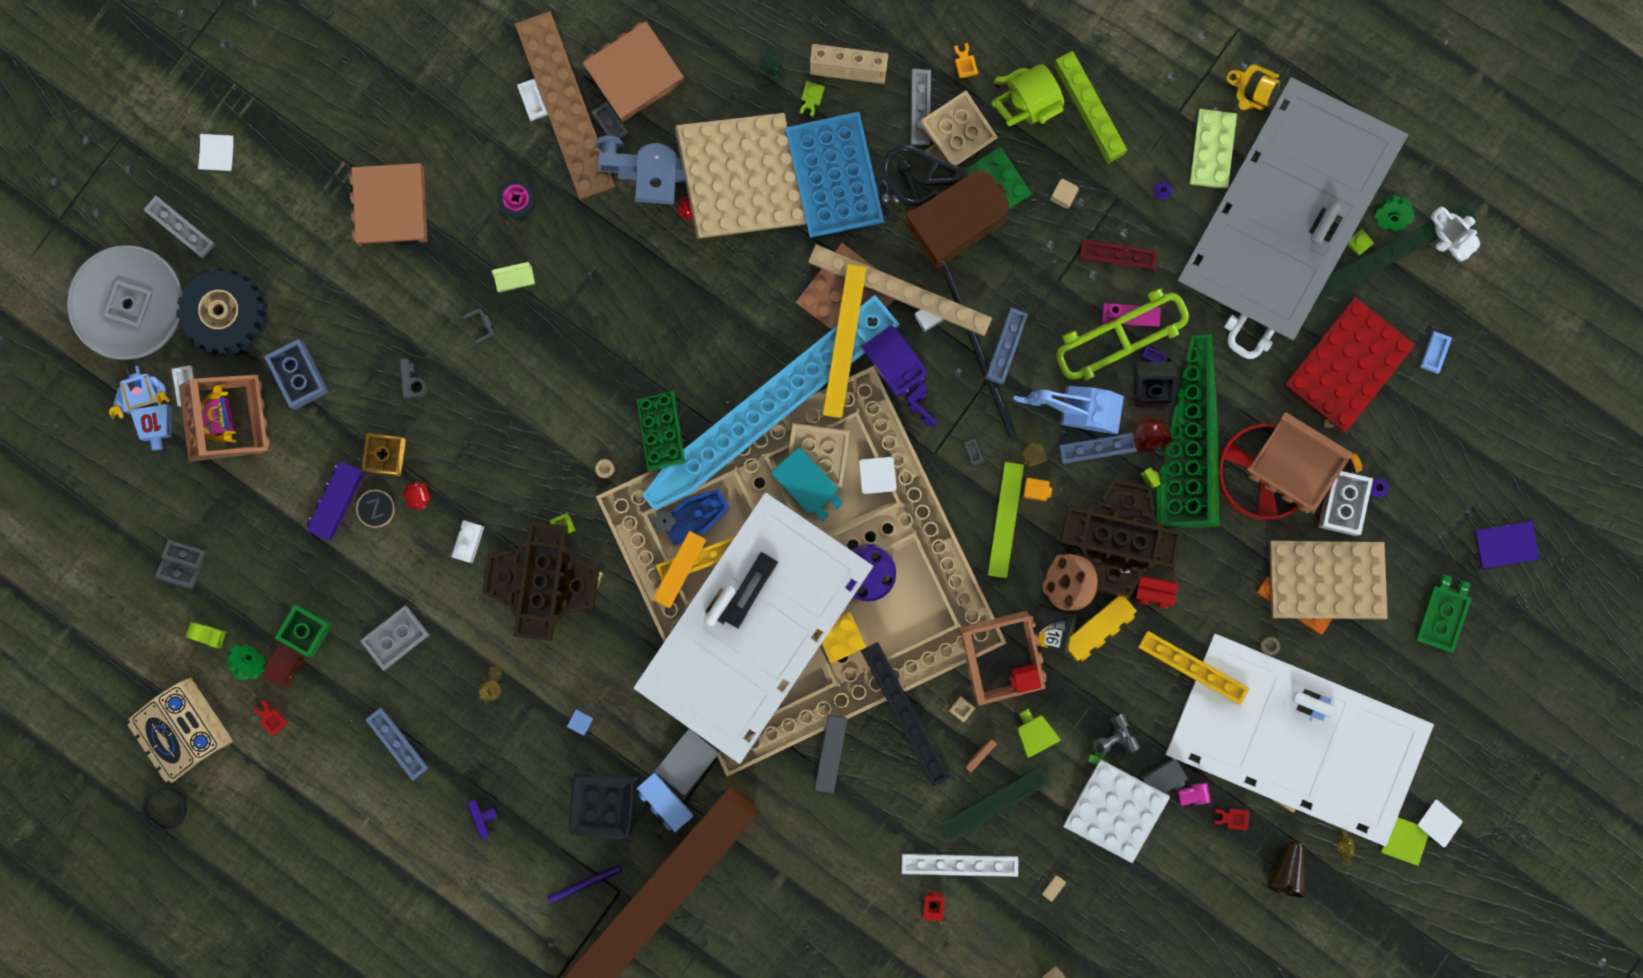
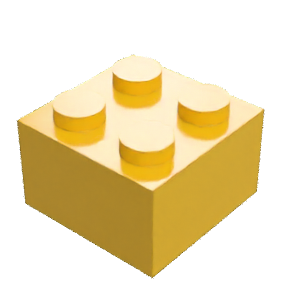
M850 612L838 618L822 642L830 663L866 648ZM819 629L816 630L818 637L823 633Z

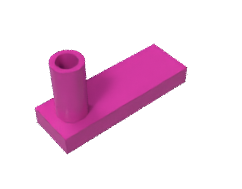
M1104 303L1102 323H1108L1140 306ZM1155 307L1121 325L1159 327L1161 307Z

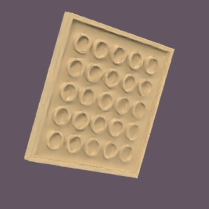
M785 113L676 125L675 131L697 239L806 224L785 129L787 127Z

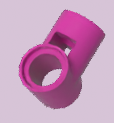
M1198 783L1190 785V788L1177 789L1179 805L1210 803L1208 783Z

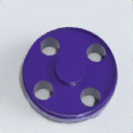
M876 544L862 545L851 550L874 566L859 587H865V591L861 594L856 592L853 597L861 601H875L886 596L896 581V566L889 553ZM879 552L877 558H871L872 553ZM884 576H890L888 581L882 582ZM851 578L845 588L851 591L857 581Z

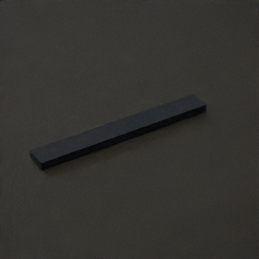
M878 641L860 650L932 786L950 778Z

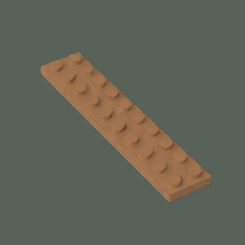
M548 11L515 23L579 199L581 200L614 188L615 184L611 173L598 171L599 152H601V149L595 146V141L598 138L551 12Z

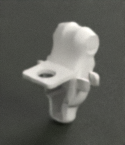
M1439 207L1431 214V219L1436 225V234L1440 239L1436 244V248L1439 251L1448 249L1459 262L1468 259L1472 253L1477 251L1481 243L1476 236L1478 232L1470 229L1475 223L1472 217L1466 216L1462 219L1454 213H1449L1445 207Z

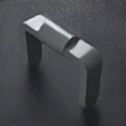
M476 309L462 317L465 320L480 313L481 320L489 331V334L475 340V344L494 335L491 328L492 323L482 309Z

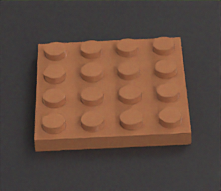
M843 243L835 251L840 255L876 269ZM821 269L796 301V304L832 330L838 325L845 278ZM864 286L861 306L876 295L888 309L895 299ZM869 318L868 326H874L877 319Z

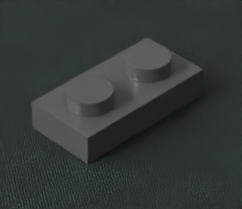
M608 102L592 111L593 116L607 136H615L621 140L629 134Z

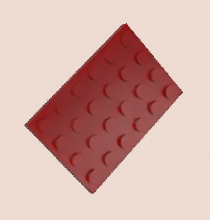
M1355 297L1284 386L1342 433H1346L1415 344Z

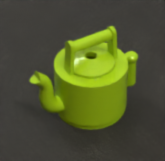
M1043 64L1031 69L1019 68L1007 76H996L993 82L996 85H1008L1009 91L992 101L993 107L997 108L1008 126H1012L1024 119L1031 125L1037 121L1043 124L1063 111L1064 98L1051 72ZM1010 98L1013 107L1020 113L1014 117L1002 104Z

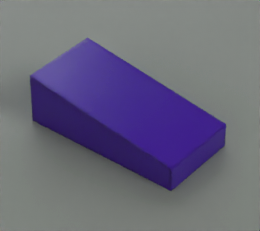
M1145 346L1140 357L1150 362H1165L1168 355Z

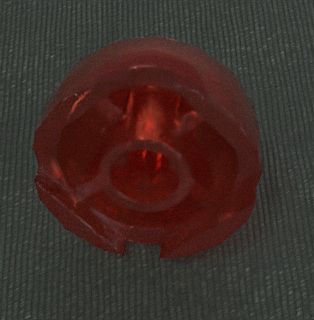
M1152 417L1143 419L1133 432V441L1138 452L1155 451L1153 447L1161 446V449H1163L1173 441L1168 425Z

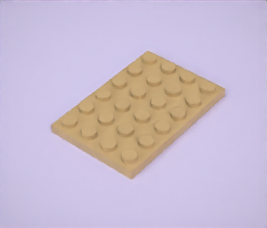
M1269 542L1272 618L1388 619L1384 542Z

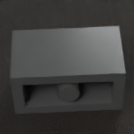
M1172 758L1140 779L1142 782L1169 795V790L1181 788L1185 785L1184 781L1188 778L1178 761Z

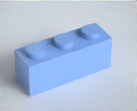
M656 772L637 787L639 797L644 802L647 800L652 805L650 809L657 817L660 815L665 820L663 824L669 831L673 830L676 832L694 816Z

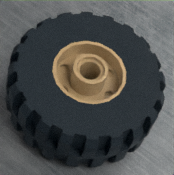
M213 268V271L210 272L205 270L200 272L201 276L198 278L196 276L191 278V283L188 287L184 286L182 292H184L182 298L179 297L177 301L180 308L176 310L177 318H180L179 327L184 331V336L188 341L207 353L218 356L230 354L232 356L238 354V351L248 350L252 342L256 343L260 339L258 335L260 332H264L266 328L264 321L268 320V313L266 312L268 305L267 301L263 298L262 290L257 287L254 281L244 274L229 268L225 270Z

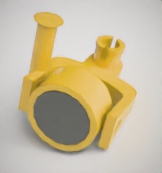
M1251 65L1245 73L1240 70H1232L1227 76L1230 84L1239 87L1237 99L1239 100V108L1242 110L1254 107L1264 110L1265 106L1268 107L1272 103L1280 85V81L1275 79L1279 77V74L1258 65ZM1261 71L1265 75L1261 78L1255 90L1253 101L1246 98L1247 85L1254 73ZM1235 74H1236L1237 80H1233V76H1234Z

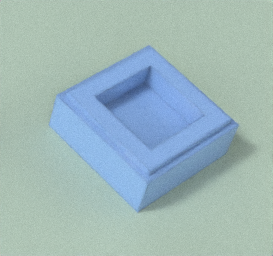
M576 709L567 727L585 736L594 718Z

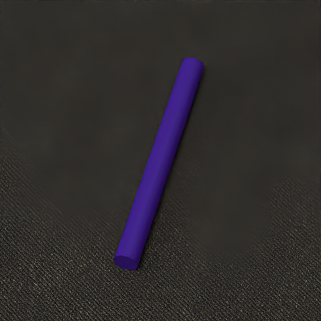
M617 865L547 896L548 901L551 904L622 872L621 868Z

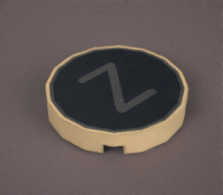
M370 490L364 493L359 498L356 506L357 516L360 521L372 528H380L389 524L396 511L392 497L380 490Z

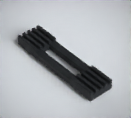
M760 552L721 617L722 620L739 629L778 561ZM755 573H760L762 576L744 607H739L737 603Z

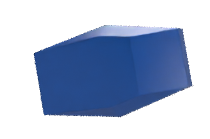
M719 489L687 498L671 512L672 517L676 519V524L666 533L674 545L682 543L689 531L697 535L707 532L730 506Z

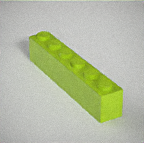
M1071 51L1056 59L1054 67L1106 162L1110 163L1125 155L1127 148L1074 52Z

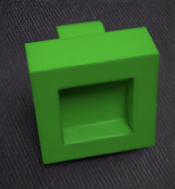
M1095 752V756L1088 753L1086 761L1095 765L1098 764L1100 759L1109 763V761L1103 759L1105 754L1100 755Z

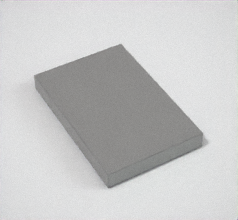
M404 605L361 639L360 642L380 668L385 671L430 636V634L409 607Z
M689 728L655 772L685 796L720 751Z

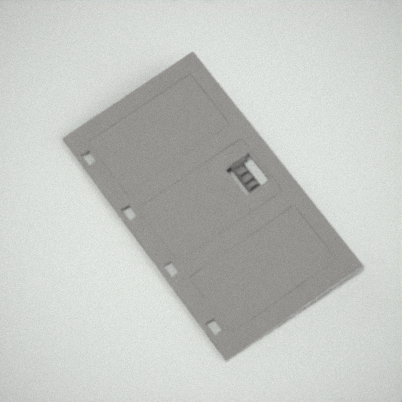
M1291 77L1180 275L1178 282L1294 341L1409 134ZM1284 99L1290 102L1285 111L1279 109ZM1255 151L1261 154L1256 163L1250 161ZM1227 202L1232 205L1228 214L1221 213ZM1322 208L1326 209L1313 234L1309 233ZM1338 215L1343 219L1330 242H1327L1324 238ZM1198 254L1203 257L1199 266L1193 264Z

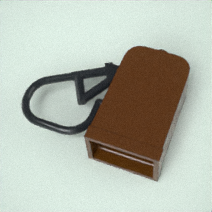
M911 145L898 146L889 151L884 157L881 165L882 176L894 195L906 205L919 206L906 213V225L937 270L1005 223L1009 202L1004 195L1005 190L1000 183L997 184L988 172L976 171L969 175L966 168L962 166L957 167ZM901 152L914 153L931 162L922 181L923 185L953 186L941 193L938 189H934L919 199L907 198L900 192L890 177L888 164L895 155ZM938 166L955 174L954 177L933 178Z

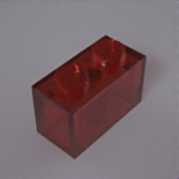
M280 642L261 676L279 687L289 686L295 677L293 675L296 668L299 669L304 662V655Z

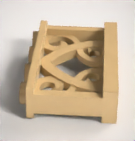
M813 44L810 57V75L885 84L888 54Z

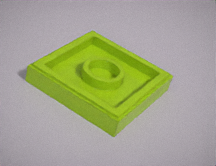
M1397 817L1386 846L1382 845L1380 852L1418 866L1428 834L1418 824Z

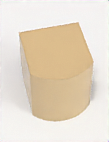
M1061 179L1050 201L1064 208H1070L1079 188Z

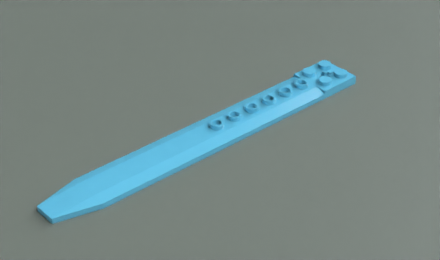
M876 295L860 307L851 364L864 354L861 348L862 345L890 325H893L894 328L899 326L897 320ZM876 318V326H868V319ZM837 326L684 449L686 463L662 468L642 495L654 511L691 494L828 383Z

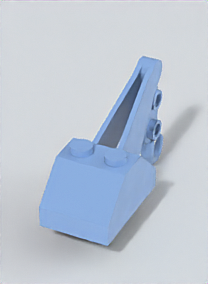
M1067 386L1065 394L1049 390H1036V392H1031V395L1027 397L1013 396V399L1035 406L1048 404L1062 412L1060 425L1116 435L1119 431L1124 396L1103 389ZM1052 396H1053V397H1058V398H1063V399H1064V402H1061V401L1056 400V399H1052Z

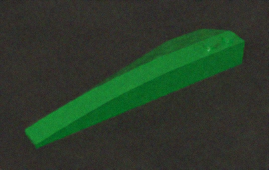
M1211 334L1194 335L1191 337L1186 359L1187 365L1182 376V387L1179 389L1178 404L1175 406L1170 427L1169 443L1165 449V460L1160 470L1161 484L1156 488V519L1160 521L1162 527H1219L1218 423Z

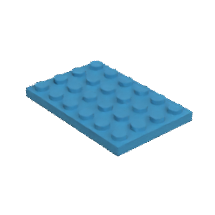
M860 112L785 128L810 239L884 223Z

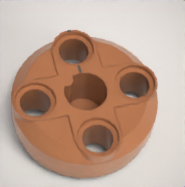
M1061 554L1056 556L1050 565L1042 589L1057 608L1070 611L1079 610L1086 607L1093 600L1097 590V574L1094 566L1088 559L1079 555Z

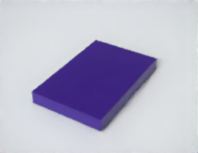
M1532 521L1474 531L1481 569L1539 559Z

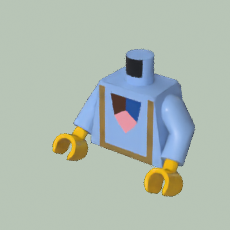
M138 366L127 368L129 379L120 382L114 405L110 408L109 414L112 419L117 414L120 418H123L122 410L125 413L131 414L130 410L157 405L162 406L161 404H164L163 400H166L167 403L170 402L165 385L156 377H151L148 374L141 375Z

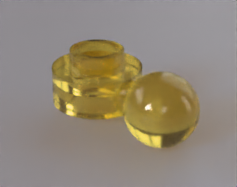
M496 666L489 668L487 671L489 681L482 684L479 690L481 698L485 701H493L500 695V687L496 682L502 678V670ZM487 689L490 690V695L486 693Z

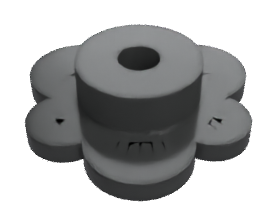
M660 510L657 512V518L654 519V523L657 524L658 531H670L672 526L676 524V519L672 517L670 511Z

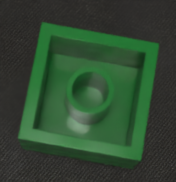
M294 604L275 639L306 657L313 658L333 624L301 605Z

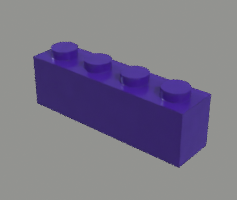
M342 461L335 465L332 471L333 477L331 482L328 481L324 487L325 494L322 499L318 500L315 506L317 510L314 516H311L307 522L308 532L331 542L365 472Z

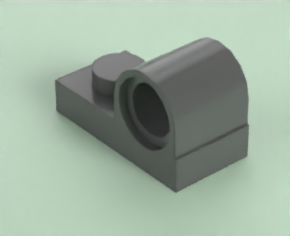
M400 359L403 397L405 399L424 397L428 392V385L422 379L412 377V375H415L414 363H411L409 359ZM421 383L422 389L419 392H414V385Z

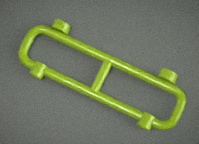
M1158 288L1147 294L1150 302L1080 337L1076 330L1063 335L1062 338L1065 344L1056 353V360L1061 372L1070 380H1077L1083 377L1085 381L1095 376L1094 371L1167 335L1169 338L1179 335L1178 330L1186 325L1189 318L1184 301L1176 293L1163 294L1162 289ZM1172 300L1176 303L1181 313V319L1178 322L1170 324L1132 345L1130 344L1121 324L1167 301ZM1115 328L1124 349L1077 372H1071L1068 369L1064 360L1065 352Z

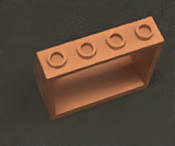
M258 375L188 379L179 385L188 462L261 454L268 451L269 438L265 432L267 421L263 417L264 400L261 399L260 393L262 391V383ZM222 384L225 385L222 389L245 387L253 446L206 451L199 392L213 390L215 385Z

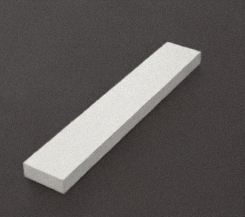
M902 854L901 874L1018 877V856Z

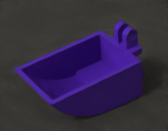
M890 325L861 346L894 395L902 396L921 384L925 380L924 376L928 374L914 351L893 325Z

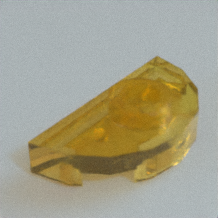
M1339 827L1341 842H1338V850L1342 853L1343 866L1351 865L1352 861L1350 858L1354 857L1353 838L1348 837L1349 831Z

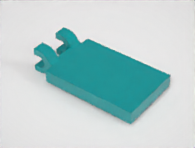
M800 446L771 471L772 475L810 515L814 511L822 522L829 517L828 512L823 508L824 505L829 501L836 509L843 505V501L835 494L838 487Z

